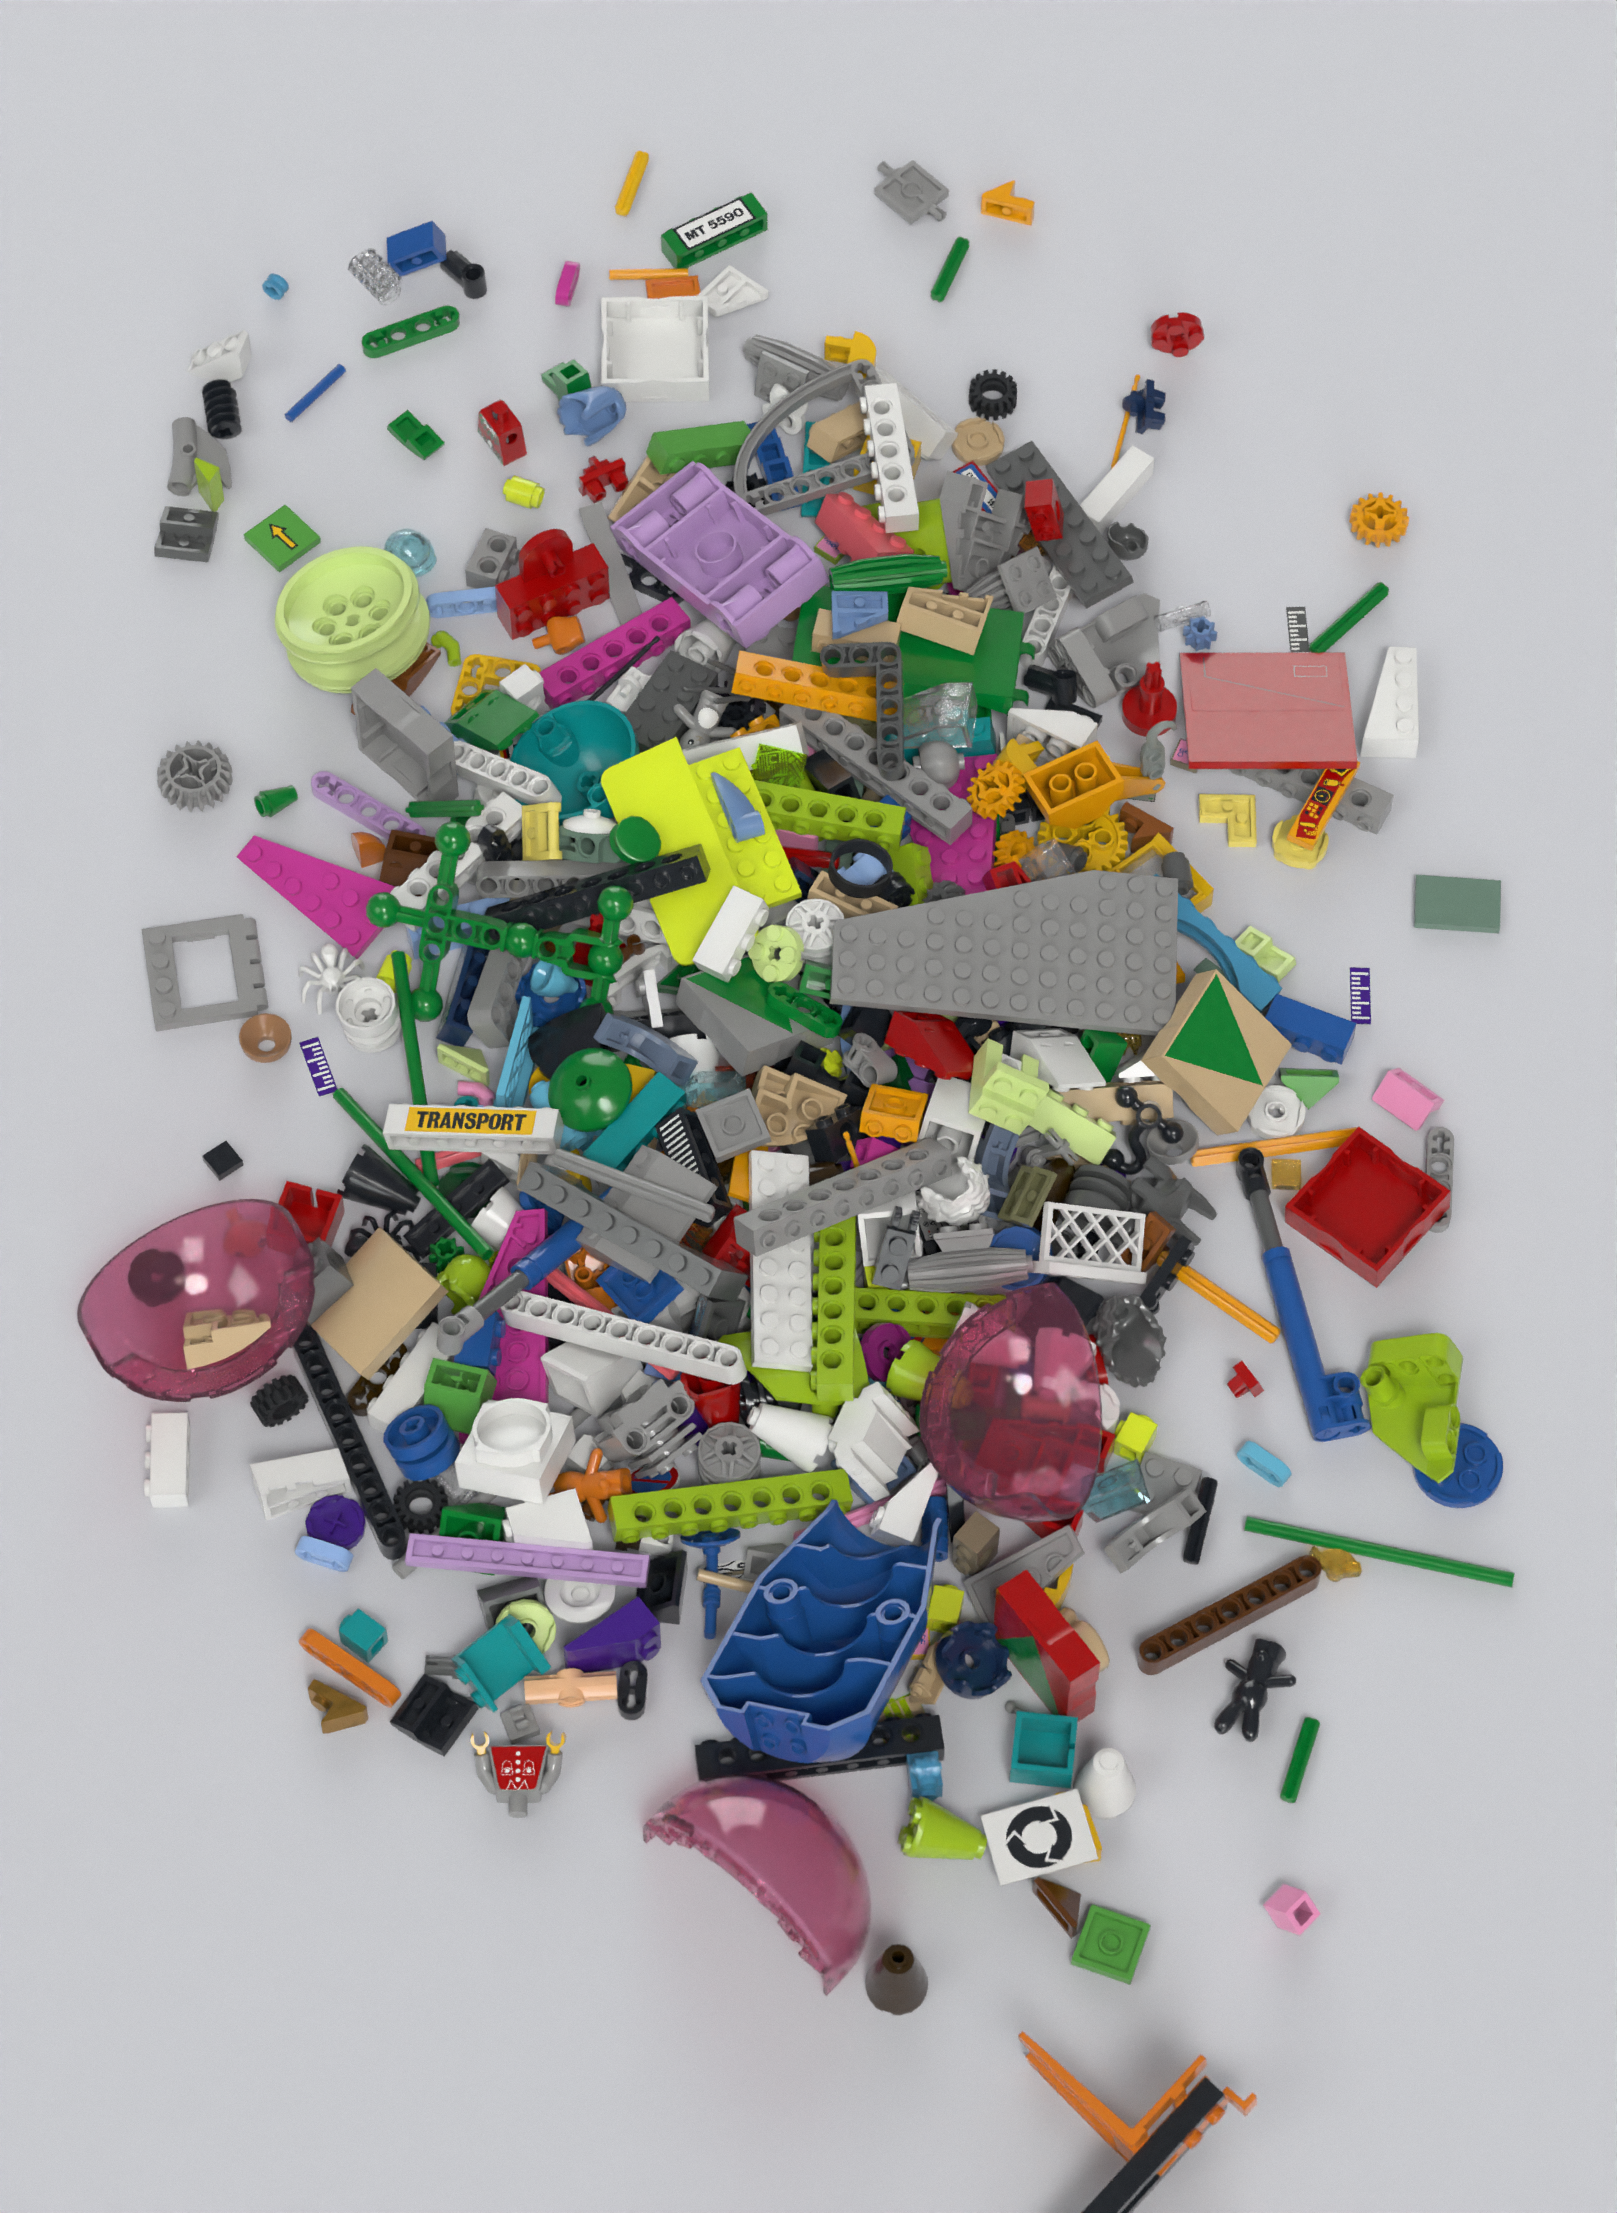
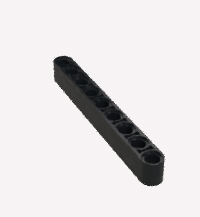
M308 1325L298 1326L291 1334V1342L294 1356L333 1445L335 1449H339L350 1478L351 1486L364 1511L366 1520L382 1555L390 1560L400 1559L407 1551L406 1536L401 1521L317 1332ZM303 1341L311 1342V1344L307 1346L299 1345ZM315 1365L322 1366V1368L319 1370L310 1369ZM324 1390L333 1391L331 1394L328 1395L321 1394V1392ZM336 1414L344 1415L341 1419H332V1416ZM346 1439H354V1440H355V1441H354L353 1443H351V1444H343V1443H342V1442H343L344 1440H346ZM359 1463L366 1465L362 1469L353 1468L356 1464ZM370 1488L377 1490L373 1494L364 1493L365 1490ZM381 1513L388 1515L384 1519L375 1518L376 1515ZM392 1538L399 1540L398 1543L392 1545L386 1543Z

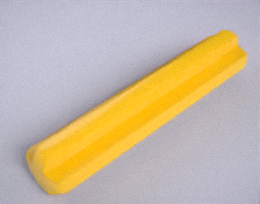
M639 150L634 155L615 205V213L617 215L627 216L629 214L649 161V154L647 152Z

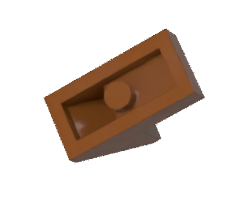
M1125 802L1120 809L1119 822L1125 823L1124 829L1127 832L1135 833L1132 838L1131 853H1135L1151 842L1158 832L1172 844L1173 827Z
M1156 1211L1150 1212L1145 1219L1141 1272L1145 1273L1157 1263L1159 1255L1164 1250L1170 1251L1166 1244L1176 1231ZM1127 1248L1120 1256L1127 1265H1131L1132 1252Z

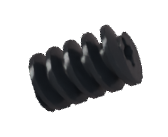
M219 379L208 382L202 389L208 432L218 439H231L238 436L242 431V427L240 424L239 408L237 407L236 391L231 388V384L227 380Z

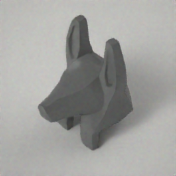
M1150 1156L1143 1167L1152 1173L1154 1177L1143 1180L1137 1177L1132 1182L1130 1189L1133 1190L1129 1201L1131 1207L1146 1214V1217L1150 1212L1156 1211L1176 1229L1172 1235L1173 1238L1179 1240L1183 1235L1191 1240L1194 1246H1197L1201 1239L1181 1219L1189 1208L1210 1220H1214L1217 1216L1215 1209L1201 1193L1192 1187L1185 1177L1178 1179L1169 1166Z

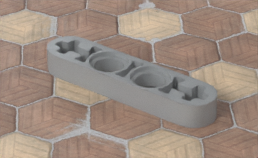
M1437 1127L1429 1133L1426 1149V1174L1451 1191L1450 1208L1440 1218L1441 1222H1436L1430 1229L1434 1233L1446 1231L1452 1214L1454 1135L1450 1130L1443 1127ZM1437 1138H1443L1444 1146L1442 1153H1437ZM1435 1162H1442L1447 1166V1170L1439 1173L1434 1171L1431 1165Z

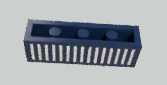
M463 944L436 1039L454 1046L464 1047L472 1035L473 1030L468 1023L467 1014L490 950Z

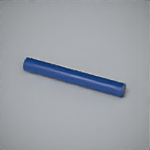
M338 364L285 413V418L289 422H293L346 372L344 366Z

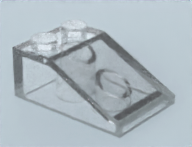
M943 683L904 698V749L919 748L922 744L928 742H945L954 748L972 747L978 707L973 683ZM890 734L889 742L897 739L896 735Z

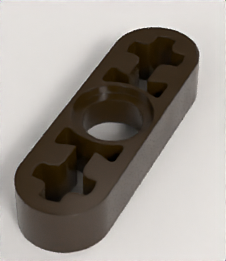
M403 1343L393 1353L399 1352L400 1358L394 1357L390 1363V1358H388L376 1372L383 1373L386 1376V1380L391 1374H396L400 1368L399 1365L402 1357L407 1353V1348ZM361 1375L347 1398L354 1415H368V1405L373 1398H378L383 1392L385 1381L382 1384H373ZM366 1395L367 1404L361 1403L358 1406L356 1398L361 1400Z

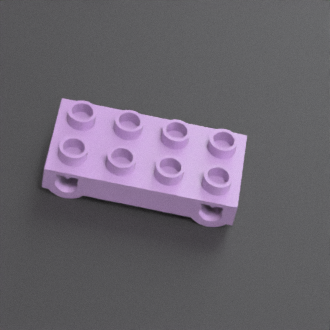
M690 462L610 526L621 550L745 649L755 641L767 636L772 627L797 607H800L802 603L807 602L814 593L829 582V577L821 559L814 554L805 542L797 536L791 537L722 484L702 463Z

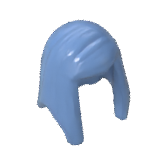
M597 386L563 395L562 399L558 402L560 407L557 408V414L560 416V423L565 426L563 429L566 435L587 436L584 439V443L588 447L600 441L624 418L627 406L622 394L615 388Z

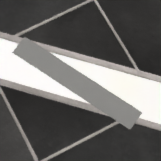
M602 502L579 508V512L591 544L594 543L608 565L609 594L620 624L623 625L641 615L642 611L615 537L610 529Z

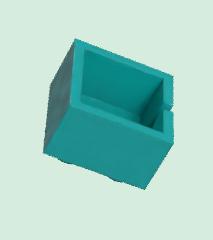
M1017 1711L1009 1782L1071 1789L1078 1717Z

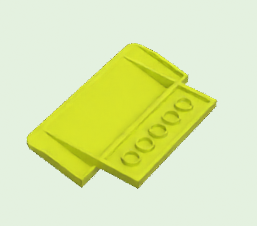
M677 737L604 771L601 777V785L617 824L630 816H638L647 820L657 830L661 839V850L658 856L697 844H701L711 868L707 882L649 899L673 959L678 964L684 966L695 964L693 958L733 886L762 898L769 909L802 897V892L740 747L688 765ZM711 773L720 774L742 791L755 811H759L763 820L765 835L738 843L735 841L712 783Z

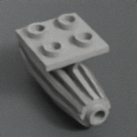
M761 335L749 337L743 347V352L746 355L745 358L758 367L754 395L770 402V392L774 384H781L791 393L810 380L836 368L823 358L790 343ZM850 382L835 387L819 396L840 401L846 395Z
M1038 546L997 565V570L983 576L963 592L968 593L969 597L984 599L985 595L994 596L990 608L1004 610L1012 606L1014 611L1024 612V614L1057 598L1049 578L1052 565L1041 556Z
M987 1223L969 1224V1230L959 1231L957 1226L939 1227L940 1233H934L933 1235L942 1252L909 1260L907 1266L910 1290L944 1293L996 1288L1028 1279V1273H1033L1032 1255H1026V1250L990 1247L995 1235V1229L988 1228Z

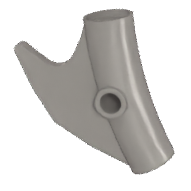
M189 417L176 419L172 423L173 462L167 484L168 490L178 496H188L191 489L197 484L194 465L195 458L219 467L221 482L227 489H230L232 487L231 469L226 449L212 435L199 427L194 419Z

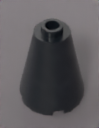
M364 1144L361 1149L365 1153L363 1156L357 1153L342 1180L345 1186L344 1192L338 1189L337 1194L342 1195L347 1200L390 1212L394 1211L401 1215H406L408 1211L414 1213L421 1200V1197L417 1196L419 1190L371 1147Z

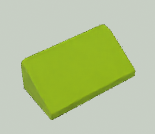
M195 458L194 465L199 493L210 510L216 512L224 501L220 469L204 460Z

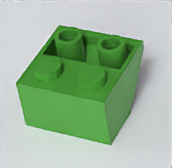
M433 1358L424 1385V1405L439 1407L452 1431L470 1434L474 1420L483 1403H486L488 1399L492 1400L497 1380L489 1370Z

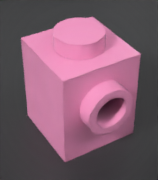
M1283 1884L1263 1905L1278 1928L1297 1935H1301L1320 1915V1912L1306 1891Z

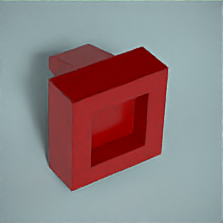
M1242 1360L1233 1366L1237 1375L1227 1383V1386L1236 1398L1249 1391L1254 1397H1257L1264 1391Z

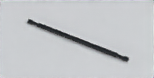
M656 636L650 644L637 653L588 700L595 701L661 639Z

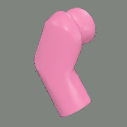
M467 1081L458 1082V1095L475 1096L479 1098V1105L484 1107L493 1106L495 1093L485 1084Z

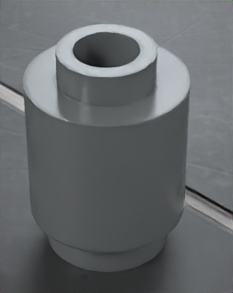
M1182 852L1166 854L1161 864L1163 877L1177 878L1178 893L1181 896L1185 895L1194 886L1189 860Z

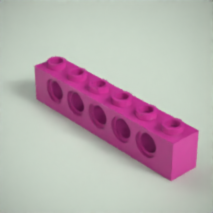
M670 597L542 670L539 674L544 680V702L553 710L561 705L574 702L585 695L594 693L597 688L604 685L637 653L658 636L661 640L654 644L633 665V667L638 668L647 659L662 654L665 649L674 645L678 636L691 628L690 618L673 597Z

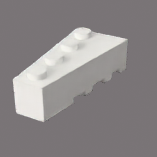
M1389 647L1363 737L1360 757L1416 758L1419 743L1417 647Z

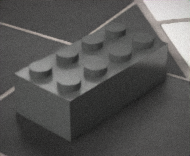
M672 650L669 651L624 714L637 736L640 753L677 737L678 742L680 741L681 737L690 728L674 713L673 707L676 704H681L693 716L701 693L684 692L683 687L719 686L717 672Z

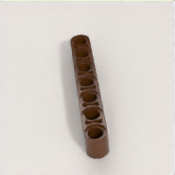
M1311 1555L1301 1556L1147 1638L1139 1647L1137 1663L1139 1669L1147 1675L1159 1674L1310 1593L1319 1584L1322 1570L1320 1561ZM1304 1570L1310 1571L1313 1576L1306 1577L1300 1572ZM1277 1584H1283L1288 1589L1281 1591L1276 1589L1274 1586ZM1258 1598L1262 1603L1253 1604L1249 1599ZM1232 1612L1236 1615V1617L1227 1618L1223 1615V1613ZM1203 1625L1211 1630L1209 1632H1201L1197 1627ZM1179 1639L1182 1640L1185 1644L1182 1646L1173 1645L1171 1641ZM1149 1653H1154L1159 1658L1156 1660L1147 1659L1145 1655Z

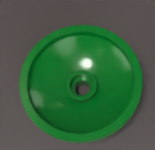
M588 1048L577 1051L563 1060L552 1075L548 1088L550 1108L559 1109L563 1124L575 1131L592 1132L603 1129L616 1121L628 1106L632 1094L631 1073L624 1061L609 1050ZM584 1079H587L586 1084L583 1085V1086H580V1083H581Z

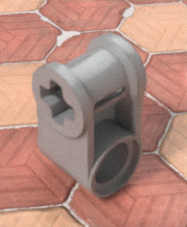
M857 1033L852 1040V1047L842 1057L845 1066L851 1069L863 1085L869 1088L872 1083L882 1085L893 1081L897 1076L895 1062L877 1045L871 1036Z

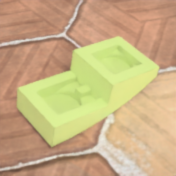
M1251 926L1235 940L1237 947L1246 955L1252 956L1258 966L1265 973L1274 976L1278 983L1296 965L1295 957L1275 947L1271 937Z

